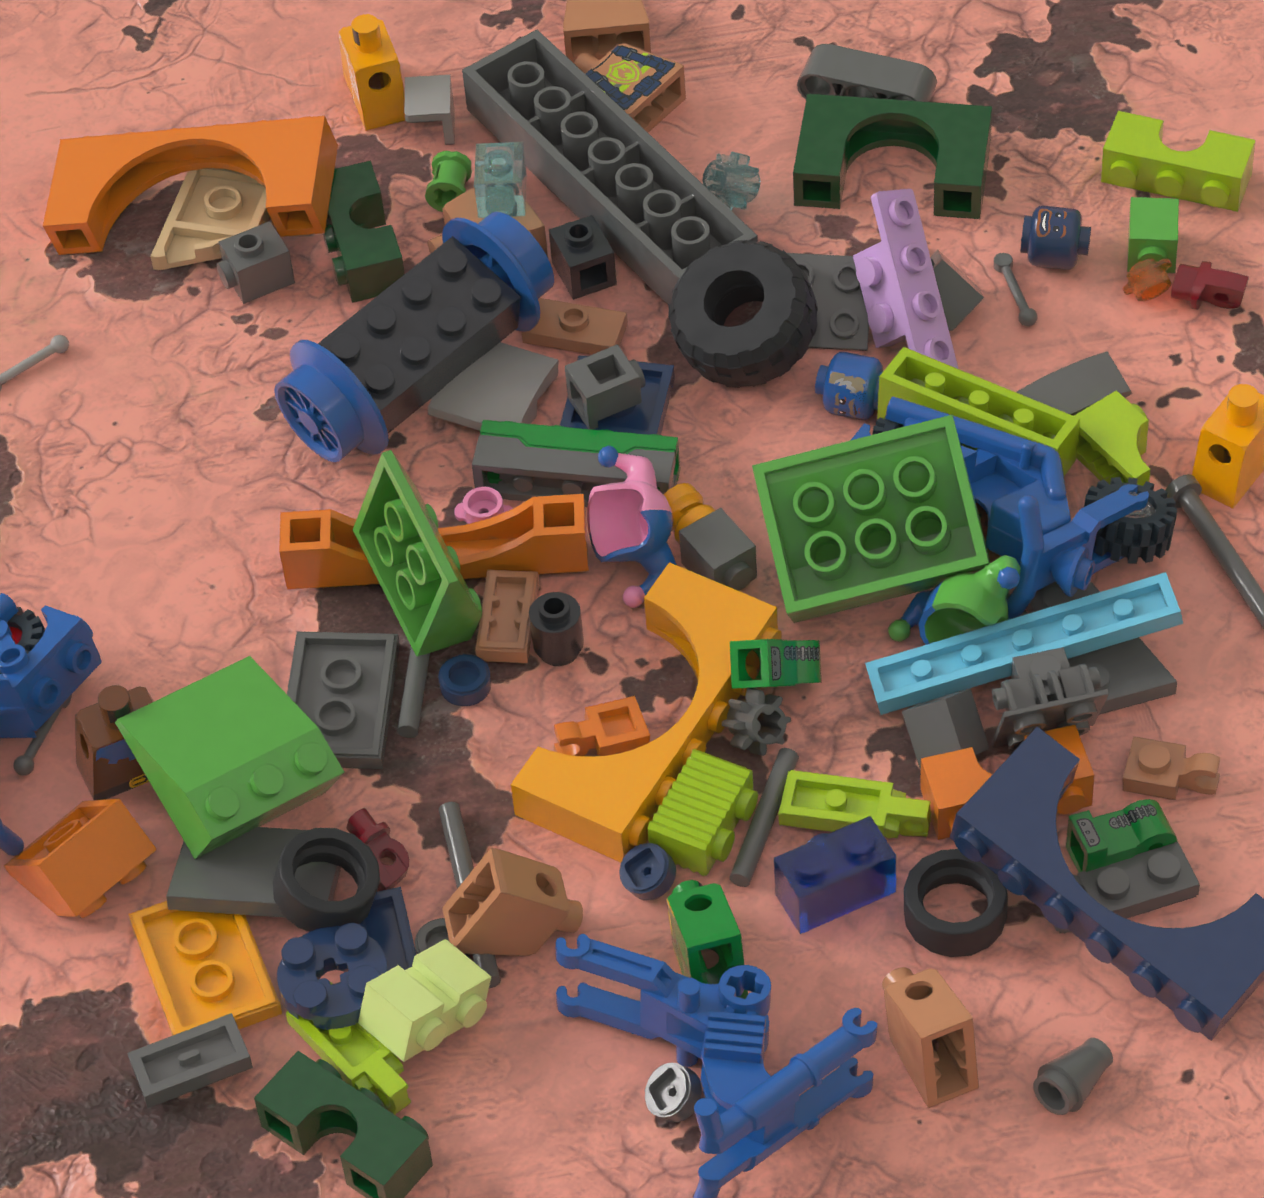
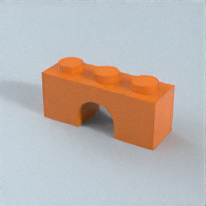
M1076 725L1044 731L1080 759L1073 782L1057 805V814H1072L1084 807L1092 806L1095 775ZM973 747L921 758L920 790L924 800L931 803V822L938 840L950 838L956 813L993 775L979 765Z

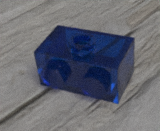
M868 816L832 833L818 834L806 844L774 857L775 895L799 934L805 933L895 893L896 854L872 817Z

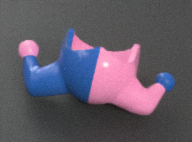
M606 446L598 454L600 465L607 468L615 466L625 472L627 478L624 482L593 487L587 505L588 532L592 549L601 562L636 561L649 573L643 584L640 586H629L624 591V603L630 608H637L642 605L645 595L668 563L677 565L667 543L673 527V515L666 497L657 489L654 468L649 459L642 456L618 453L614 447Z

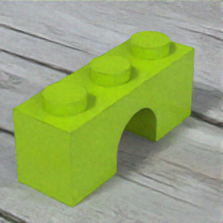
M1122 111L1117 112L1103 147L1101 182L1238 212L1252 175L1255 139L1209 130L1204 144L1192 151H1176L1162 143L1164 120Z

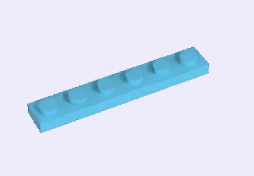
M1165 572L999 622L992 626H986L867 662L865 665L880 714L883 715L1009 677L1012 674V657L1064 647L1068 659L1181 625L1183 620L1181 610Z

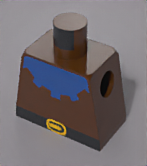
M119 685L108 686L99 693L98 703L79 710L75 715L76 764L93 800H106L149 782L115 724L117 719L154 702L146 687L139 686L127 691L126 688Z

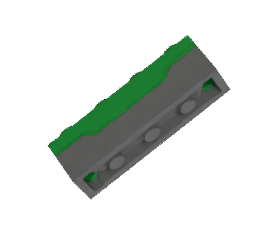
M483 420L472 461L475 488H493L501 494L502 499L527 501L537 496L584 494L585 507H587L589 495L593 487L624 482L627 478V474L615 466L603 467L598 461L599 451L603 447L612 446L618 453L648 458L654 468L657 489L664 494L670 488L676 486L679 479L680 456L678 437L570 428L560 425L548 426L516 423L513 421Z

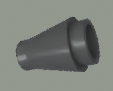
M1089 1038L1081 1046L1041 1066L1038 1070V1078L1033 1083L1037 1099L1047 1110L1057 1115L1078 1111L1103 1072L1113 1063L1111 1050L1103 1041L1097 1038Z

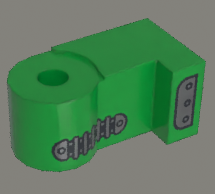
M760 639L730 641L732 689L822 683L819 640ZM751 650L757 654L760 661V670L755 679H752L746 670V657Z
M1151 799L1139 800L1122 810L1097 817H1092L1088 810L1070 815L1068 818L1066 848L1078 872L1092 871L1132 858L1137 854L1177 842V837L1160 804Z

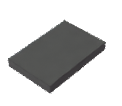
M297 631L287 695L318 726L342 768L383 769L400 647L398 634Z
M256 827L197 859H194L183 841L166 895L168 910L284 917L274 901L273 878L284 846L297 834L308 830ZM310 862L297 868L295 878L300 887L310 895L325 901H333L341 867L328 862Z

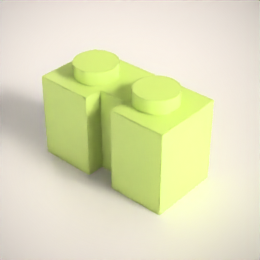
M444 939L414 956L412 967L404 970L398 965L367 982L358 1024L405 1062L423 1050L430 1051L434 1049L444 1038L461 1028H469L475 1025L487 1009L486 998L492 976L447 939Z

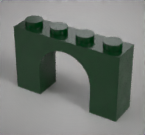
M807 94L793 170L794 206L840 209L846 173L851 163L869 150L885 146H900L924 154L936 167L934 179V216L981 219L991 145L992 106Z

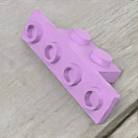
M912 189L878 191L871 195V201L881 242L853 255L856 275L860 283L875 347H890L903 340H907L910 350L958 369L914 192Z

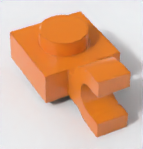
M635 696L585 707L584 721L554 724V732L558 740L557 743H554V751L566 755L585 756L589 749L595 748L598 756H607L630 751L650 742V733Z

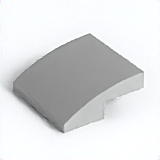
M500 342L432 397L428 405V415L479 431L483 420L531 424L537 417V400L558 376L559 360Z

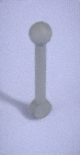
M64 335L54 336L51 339L50 345L0 374V391L2 384L55 352H65L69 347L67 337Z

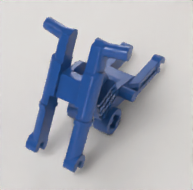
M585 934L578 936L576 949L568 948L566 939L563 937H559L556 940V960L562 967L580 969L641 989L640 1001L590 986L584 982L578 985V997L573 998L567 995L565 986H559L556 991V1004L561 1014L572 1018L581 1016L650 1040L661 1037L676 1045L677 1062L685 1067L695 1065L698 1062V1057L702 1059L701 1083L705 1098L699 1099L694 1105L701 1133L699 1148L704 1153L717 1155L699 1168V1182L693 1198H717L721 1187L742 1171L747 1172L753 1169L804 1130L815 1128L822 1117L848 1098L864 1097L873 1088V1072L867 1070L863 1071L861 1076H857L858 1060L852 1057L863 1048L874 1044L877 1037V1023L875 1021H868L865 1026L860 1027L862 1014L860 1008L848 1010L842 1018V1026L805 1053H798L793 1056L787 1066L773 1076H770L764 1067V1052L769 1042L770 1021L767 1014L770 1010L771 981L763 970L751 965H739L725 971L718 984H705L694 978L674 972L666 962L590 939ZM744 990L751 991L746 999L736 997L741 996Z

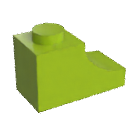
M1116 390L1074 415L1080 418L1076 458L1100 481L1105 480L1110 484L1111 478L1120 477L1122 483H1128L1129 478L1138 479L1137 485L1141 486L1146 481H1150V468L1141 458V455L1146 453L1149 420L1137 404H1131Z

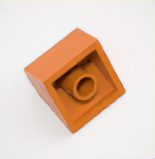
M120 799L82 801L28 845L19 855H16L6 863L4 868L15 880L57 916L77 917L79 915L80 918H85L98 910L106 902L107 898L104 893L117 882L123 885L140 875L147 867L144 860L157 849Z

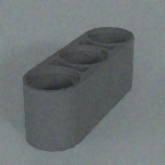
M820 44L812 50L798 79L797 89L804 99H806L807 94L929 102L936 88L937 79L932 70L919 63L832 44Z

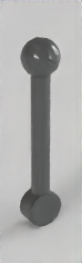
M999 253L994 257V269L1003 273L1020 310L1019 322L1024 326L1030 327L1036 323L1037 313L1034 309L1028 307L1012 272V256L1008 253Z
M72 694L36 732L37 737L32 739L24 755L15 759L13 766L16 773L28 775L33 771V759L62 707L66 708L69 705Z

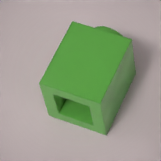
M1131 197L1127 272L1175 273L1178 247L1179 199Z

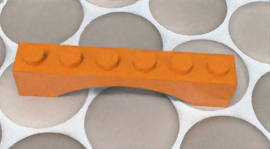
M584 494L532 497L519 506L489 519L461 526L438 528L446 546H451L458 556L460 573L463 579L487 577V570L538 572V574L589 571L588 532ZM332 509L280 512L279 553L287 590L380 584L353 532L356 519Z

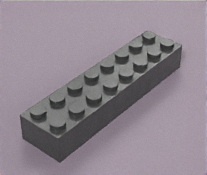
M539 30L525 35L462 69L467 110L579 219L593 215L614 253L668 305L671 302L672 291L677 280L681 278L686 268L695 259H698L707 253L708 250L718 245L721 246L738 240L758 242V235Z

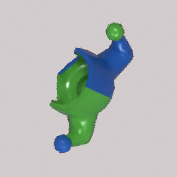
M1003 555L976 573L962 572L946 577L934 589L920 591L915 595L902 617L889 625V636L894 641L902 642L910 636L911 628L919 624L920 637L925 645L1008 620L1009 613L1006 596L1010 589L1018 586L1021 570L1016 558Z

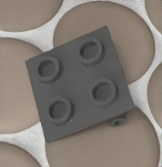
M787 253L806 275L817 302L818 324L809 348L867 351L869 335L868 315L860 283L857 279L853 256Z
M1080 664L1058 670V677L1054 670L1048 671L1047 682L1052 699L1050 702H1048L1039 674L1032 675L1033 693L1028 677L1001 682V688L992 689V698L996 710L1005 709L1006 711L1003 712L991 742L992 747L1008 745L1009 750H1016L1024 741V736L1030 735L1036 727L1042 731L1076 725L1079 735L1089 732L1090 726L1095 724L1109 695L1108 689L1096 692L1094 690L1101 687V678L1097 667L1087 668L1086 664Z

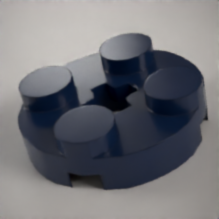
M346 923L342 926L319 928L301 937L288 940L281 950L282 960L277 970V982L282 1002L291 1015L299 1019L298 1015H300L304 1019L312 1020L317 1028L325 1030L338 1029L358 1023L366 983L387 972L388 966L381 946L377 941L368 936L366 929L360 924ZM340 970L344 972L340 975L341 982L330 985L327 978L320 979L329 971Z

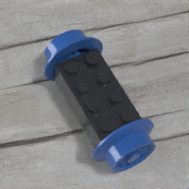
M492 212L478 224L465 218L450 220L443 228V244L318 344L309 340H300L291 347L290 361L293 371L275 385V398L290 427L312 451L331 462H339L355 448L372 455L380 454L388 446V433L434 397L462 371L484 356L514 330L526 332L532 330L540 320L538 299L553 287L554 273L543 248L521 223L502 212Z

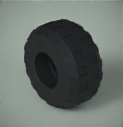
M738 240L725 245H718L708 250L707 253L698 259H695L686 268L681 278L677 280L672 291L673 295L669 304L668 317L671 323L670 330L675 342L688 363L698 370L704 378L713 383L716 382L733 388L755 387L766 384V382L776 377H781L791 370V367L799 359H802L807 352L813 336H815L818 324V307L811 285L795 260L784 250L782 251L770 243ZM752 301L763 302L760 311L753 319L738 326H724L728 315L738 306Z

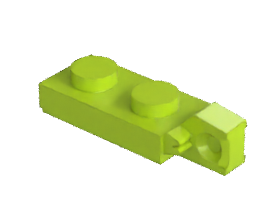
M791 770L788 771L778 817L779 825L884 839L885 837L888 839L898 838L899 834L902 836L927 837L931 822V803L927 800L906 798V793L895 790L893 783Z
M288 1011L286 1012L288 1024L322 1060L331 1064L339 1072L343 1081L357 1090L363 1087L372 1091L383 1102L385 1108L394 1115L411 1103L407 1093L408 1084L399 1076L404 1071L403 1064L394 1053L360 1024L356 1023L353 1026L325 1030L315 1027L312 1020L304 1019L300 1015H298L299 1019H297Z

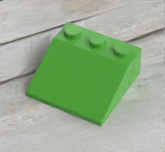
M392 450L383 452L359 511L353 532L415 655L418 657L470 640L482 617V606L477 593L472 588L468 589L460 573V563L455 550L451 546H446L438 530V520L431 505L424 503L418 489Z
M251 656L129 713L115 722L194 859L326 793L345 773L318 726Z

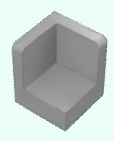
M451 76L405 77V120L409 123L442 121L445 145L455 144V107Z

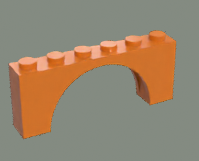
M305 116L291 119L261 120L247 123L216 124L213 126L60 139L43 228L58 255L102 252L108 233L116 219L135 198L148 188L180 173L216 168L245 174L265 187L266 209L280 237L325 233L338 144L325 116Z

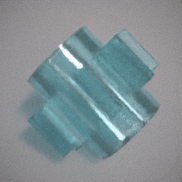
M733 151L729 156L718 153L716 160L710 162L705 168L702 182L730 210L733 207L746 209L747 203L757 196L760 189L759 168L748 166L750 156Z

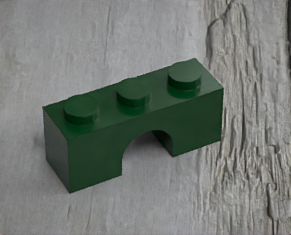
M371 161L334 169L327 215L328 225H326L323 237L327 252H337L338 257L332 258L338 286L347 285L351 301L354 303L375 298L405 274L404 265L392 225L384 226L386 221L382 195Z
M297 1051L254 1097L261 1127L302 1155L315 1142L326 1135L343 1133L354 1137V1141L340 1155L346 1184L366 1198H404L433 1166L428 1141L429 1136L417 1121L408 1116L400 1119L388 1111L383 1102L372 1091L363 1087L359 1090L355 1089L343 1081L339 1072L331 1064L322 1059H318L315 1062L300 1051Z

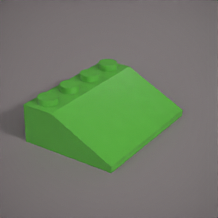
M953 415L752 465L786 613L794 623L932 589L948 576L962 572L976 573L991 563Z

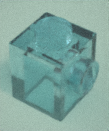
M523 142L476 144L474 188L478 218H484L492 212H502L511 217L525 216L527 173Z

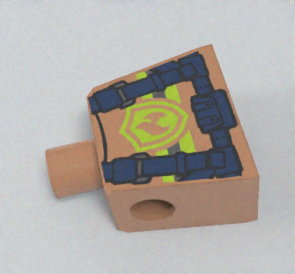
M625 43L617 44L600 60L588 53H582L574 62L584 74L646 132H650L686 99L684 65Z

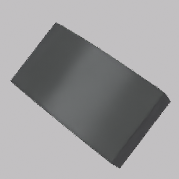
M1108 351L1065 366L1017 391L1021 395L1073 416L1116 390L1124 398L1133 394Z

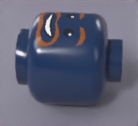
M1045 205L1038 206L1033 211L1032 216L1025 215L1020 253H1027L1028 260L1033 266L1064 270L1072 269L1077 263L1078 255L1088 256L1091 227L1082 226V215L1076 209Z

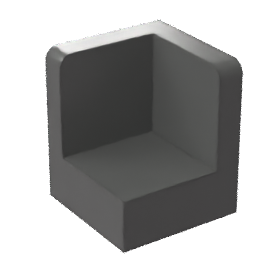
M937 250L930 258L948 329L952 331L983 300L984 296L980 288Z
M971 688L938 697L902 711L920 769L921 758L973 747L974 753L977 755L989 748Z

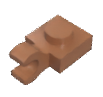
M1133 736L1123 775V791L1176 800L1179 787L1191 789L1202 794H1216L1220 773H1217L1220 757L1210 753H1197L1186 758V745Z

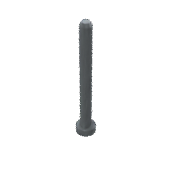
M1187 474L1176 478L1165 490L1168 492L1167 498L1173 497L1176 502L1175 508H1182L1264 629V591L1200 499L1199 495L1202 487L1195 476Z

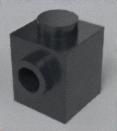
M593 215L549 229L552 263L573 300L617 285L614 251Z

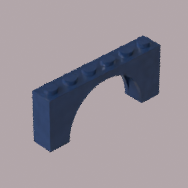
M1036 727L956 813L950 838L966 858L974 862L980 861L996 873L1006 889L1013 894L1024 895L1041 908L1043 915L1051 924L1060 929H1068L1081 939L1088 951L1096 959L1103 963H1112L1126 974L1132 985L1141 994L1149 998H1157L1171 1009L1176 1019L1186 1029L1195 1033L1200 1032L1212 1041L1264 980V898L1255 893L1244 905L1227 916L1207 924L1186 928H1162L1140 924L1123 918L1098 903L1082 888L1070 872L1059 846L1056 829L1057 805L1071 786L1080 759L1040 728Z

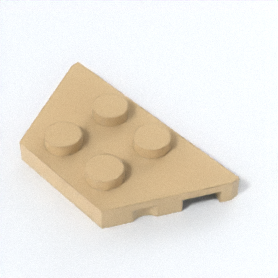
M212 168L188 171L150 256L153 269L164 270L222 258L219 241L268 222L270 216L266 209L265 187L255 179L232 170Z

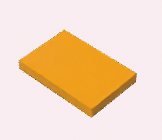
M167 901L128 914L172 1036L232 1013L238 1029L282 1014L279 999L245 915L168 910Z

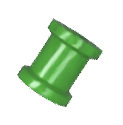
M442 151L433 158L432 174L434 178L427 185L425 193L426 201L432 208L443 212L446 203L466 192L464 188L465 182L471 178L472 162L466 155L457 151Z

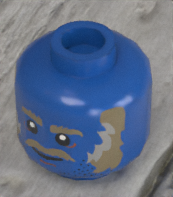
M839 352L833 356L829 366L821 365L819 367L815 383V393L823 395V405L828 413L867 420L872 417L876 410L878 411L879 376L883 372V366L874 357Z

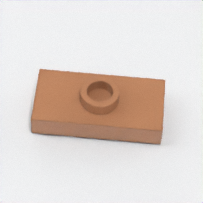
M539 298L540 320L532 330L522 332L523 343L592 355L617 344L620 346L628 324L627 312Z
M487 570L482 617L479 622L475 649L477 657L487 662L528 663L532 637L529 609L538 595V572Z

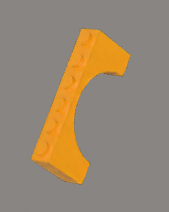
M670 562L644 597L646 629L672 644L692 667L698 680V685L687 711L672 728L657 739L636 749L619 754L594 757L574 756L550 751L538 746L511 783L514 813L516 816L620 863L632 848L647 843L649 822L653 820L654 813H657L659 805H662L664 797L667 796L668 790L672 788L673 781H676L678 773H681L683 765H686L687 758L691 756L692 750L697 749L705 752L706 744L714 732L721 733L725 728L722 726V722L727 719V713L730 709L729 699L737 700L740 695H746L747 688L732 689L730 641L782 638V632L778 630L776 606ZM751 650L746 657V670L748 675L755 679L760 661L757 654Z

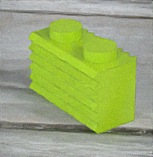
M693 749L691 756L687 758L686 765H683L681 773H678L676 781H673L672 788L668 790L667 796L664 797L662 805H659L657 813H654L653 820L649 822L647 828L649 843L656 844L664 849L673 858L675 865L679 864L683 869L689 868L693 873L699 872L702 876L708 875L716 860L724 862L729 856L735 840V832L733 830L740 819L748 821L755 810L758 792L753 790V770Z

